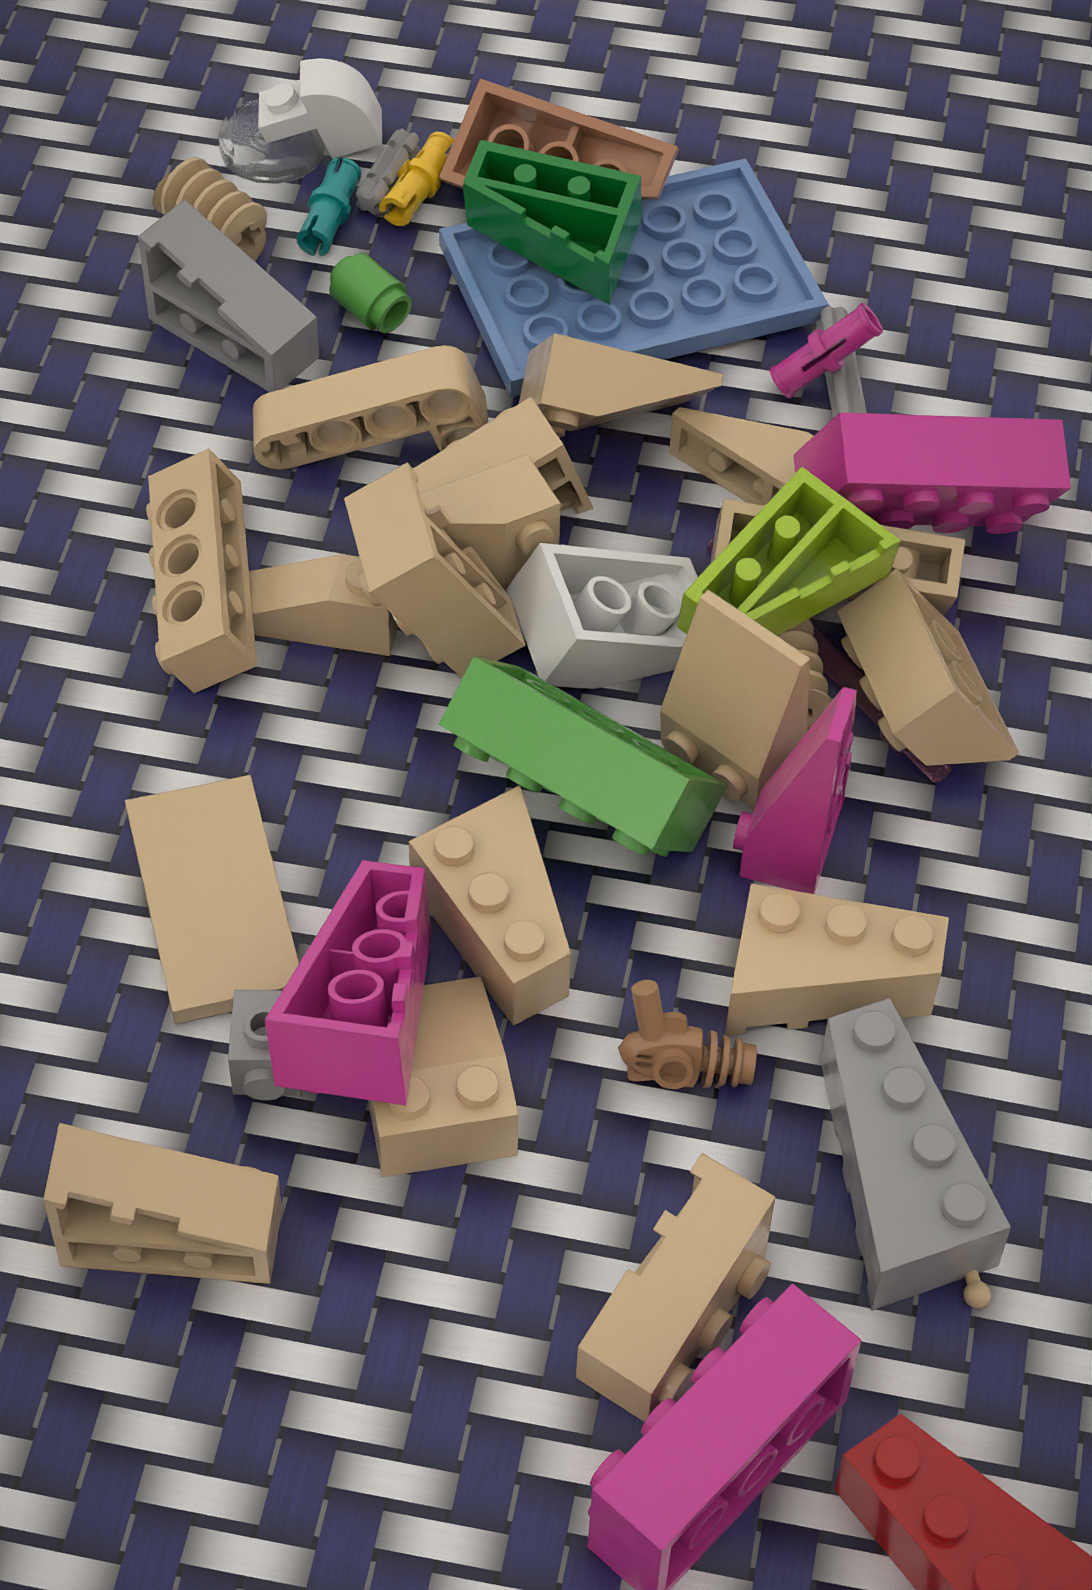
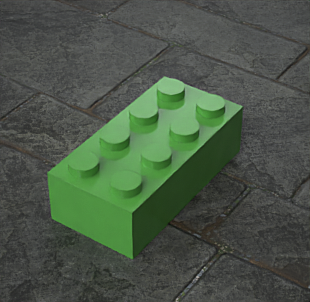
M473 656L438 724L457 735L453 745L459 750L484 762H488L491 757L510 766L506 773L509 779L537 793H540L541 789L544 788L560 795L563 798L558 806L562 810L590 824H593L594 820L597 819L613 826L616 830L612 838L626 848L642 855H647L649 850L665 857L668 856L670 851L693 852L728 787L724 782L524 668Z

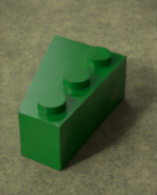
M480 140L463 181L467 225L610 305L641 221V176Z

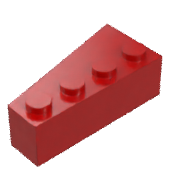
M899 1414L843 1454L834 1488L835 1492L916 1590H1092L1091 1555L904 1415Z

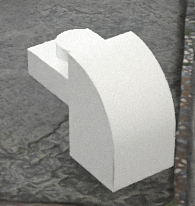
M308 59L300 61V80L281 83L273 86L271 89L259 92L258 129L266 143L317 129L332 159H334L335 157H342L382 145V108L368 81L353 67L331 59Z

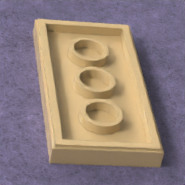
M251 775L125 800L174 1024L232 1012L234 990H283L299 965Z

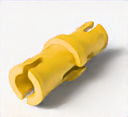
M443 132L432 133L416 157L411 161L410 159L406 160L401 166L396 184L379 203L381 213L386 212L390 205L394 204L384 216L391 224L396 226L407 225L424 199L428 196L431 198L436 194L441 186L439 176L449 152L447 154L445 152L454 142L451 136Z

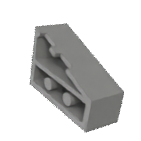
M185 199L138 236L148 318L268 392L283 389L319 358L317 317Z

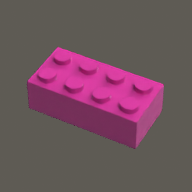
M840 412L793 454L795 473L801 467L805 468L878 524L902 529H909L914 525H931L934 532L953 533L964 530L968 526L986 527L987 532L991 534L1012 533L1020 530L1023 527L1022 523L1033 515L1047 511L1050 508V503L1071 489L1063 420Z
M793 1283L775 1302L768 1297L758 1302L744 1319L740 1327V1332L742 1333L740 1338L726 1352L720 1347L713 1349L694 1371L691 1377V1382L694 1385L677 1402L670 1397L663 1400L644 1422L641 1433L644 1436L627 1454H624L620 1449L611 1453L592 1476L590 1485L593 1489L591 1505L588 1509L590 1520L587 1547L633 1589L671 1590L846 1403L861 1339Z

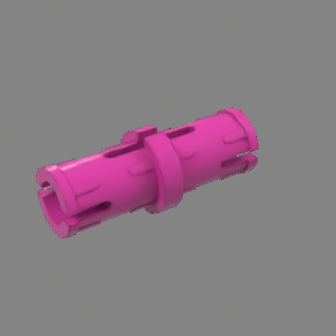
M861 303L855 310L825 331L817 329L808 335V343L779 364L772 366L769 369L770 375L778 389L786 397L791 398L797 391L827 370L834 373L843 367L844 358L874 337L881 335L883 328L873 311L865 303Z

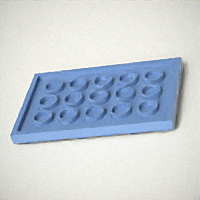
M746 158L668 176L659 200H641V221L610 305L473 229L467 223L439 229V246L510 397L521 395L529 351L554 333L665 360L816 323L821 318L820 311L829 305Z

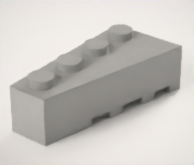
M891 998L829 1017L820 1062L835 1135L839 1137L844 1162L842 1170L847 1193L851 1195L856 1220L855 1233L860 1256H863L868 1278L867 1292L871 1311L961 1280L970 1271L977 1270L978 1273L998 1267L1011 1226Z

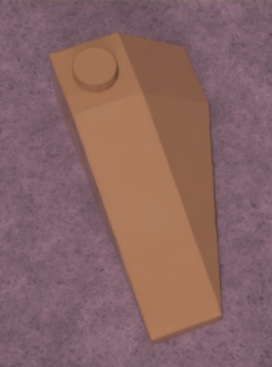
M480 78L439 179L442 182L463 189V181L479 141L484 140L640 175L641 200H659L679 148L664 141Z

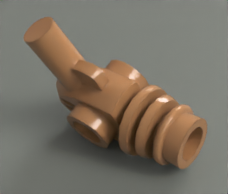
M642 980L632 986L631 992L639 1030L628 1034L618 1046L620 1057L627 1065L629 1080H655L664 1088L679 1089L682 1087H694L700 1072H702V1088L711 1087L714 1073L716 1087L724 1086L727 1075H729L731 1087H737L738 1083L752 1084L757 1056L755 1044L743 1043L741 1038H736L733 1049H731L730 1037L722 1034L718 1047L717 1032L709 1030L704 1045L702 1029L688 1026L686 1015L680 1012L663 1013L659 988L655 981Z

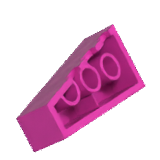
M362 860L265 1018L275 1086L304 1090L311 1093H324L407 1105L432 935L425 868Z

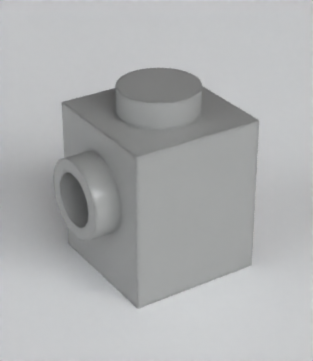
M234 990L228 1052L233 1095H248L258 1100H273L281 1096H301V1090L277 1087L274 1084L265 1018L283 990Z

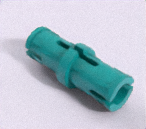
M339 157L332 159L327 167L322 184L314 189L307 202V207H310L309 213L296 237L299 247L309 255L315 256L321 240L322 244L318 252L320 256L326 255L332 246V241L339 225L344 224L352 210L349 205L350 198L362 174L360 167L349 158H343L337 173L336 171L340 164Z

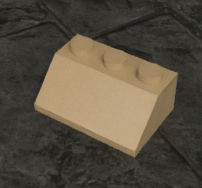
M897 569L837 611L847 633V636L841 639L842 645L853 662L860 669L864 670L865 676L859 680L860 685L870 701L879 710H882L884 717L878 721L879 727L886 739L897 751L901 752L908 748L926 766L1007 761L1019 754L960 632Z

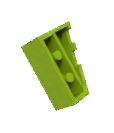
M801 467L683 593L677 627L684 633H688L700 597L707 590H710L778 636L890 574L901 540L805 468Z

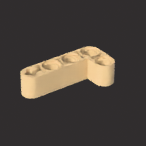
M445 345L431 347L272 391L260 396L254 402L252 409L255 459L261 465L277 470L294 468L430 431L441 452L453 441L464 438L489 423L486 395L468 357L463 351Z

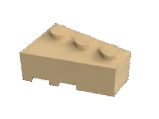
M532 397L513 408L504 410L494 420L466 437L453 441L443 451L413 468L418 476L419 482H417L419 493L528 454L561 503L560 511L573 507L575 512L580 514L593 509L592 503L563 443Z
M407 462L344 498L363 571L358 574V580L364 594L374 606L382 604L392 613L403 633L408 636L414 633L423 642L427 652L436 663L445 662L463 678L473 656L498 661L526 645L512 599L471 546L461 551L447 535L443 527L450 524L449 516L440 504L428 510L421 500L417 482H419L418 476Z
M751 883L731 988L725 1036L746 1034L747 1027L786 1023L787 1030L808 1028L809 1021L828 1019L829 1017L891 998L901 1018L931 1015L942 972L949 917Z
M59 1123L43 1201L60 1266L271 1284L282 1212L278 1175L263 1172L252 1167L229 1164Z
M701 1153L690 1170V1173L694 1176L691 1197L677 1216L672 1215L666 1210L653 1228L654 1232L659 1234L661 1238L635 1272L627 1269L578 1346L576 1378L643 1422L666 1398L670 1397L677 1402L684 1395L694 1373V1370L689 1368L702 1349L710 1353L719 1346L733 1320V1316L728 1312L741 1295L751 1299L757 1293L771 1267V1262L765 1259L775 1196L704 1153Z

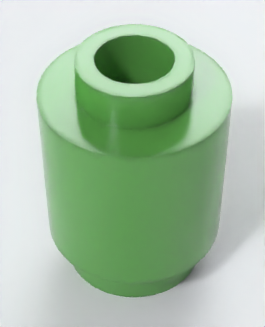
M358 253L353 256L344 257L333 268L330 275V296L368 329L375 330L377 328L382 333H389L398 328L407 318L412 307V300L406 294L405 285L369 255Z

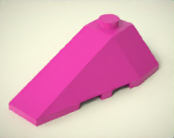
M846 687L840 690L761 789L753 814L742 811L733 840V849L743 851L740 877L792 891L815 894L846 795L852 761L850 749L854 733L851 731L855 718L857 690Z

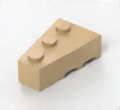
M520 785L409 841L410 866L425 868L430 913L475 975L482 978L485 989L512 1026L569 996L571 952Z

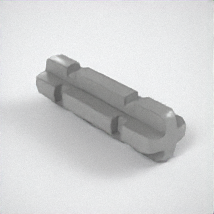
M398 129L392 134L387 142L388 146L382 150L366 175L367 178L362 181L356 191V197L358 198L356 205L361 211L368 210L373 215L381 213L379 203L396 184L401 166L406 160L410 159L411 161L420 151L418 146L420 138L415 132L408 133L404 129Z

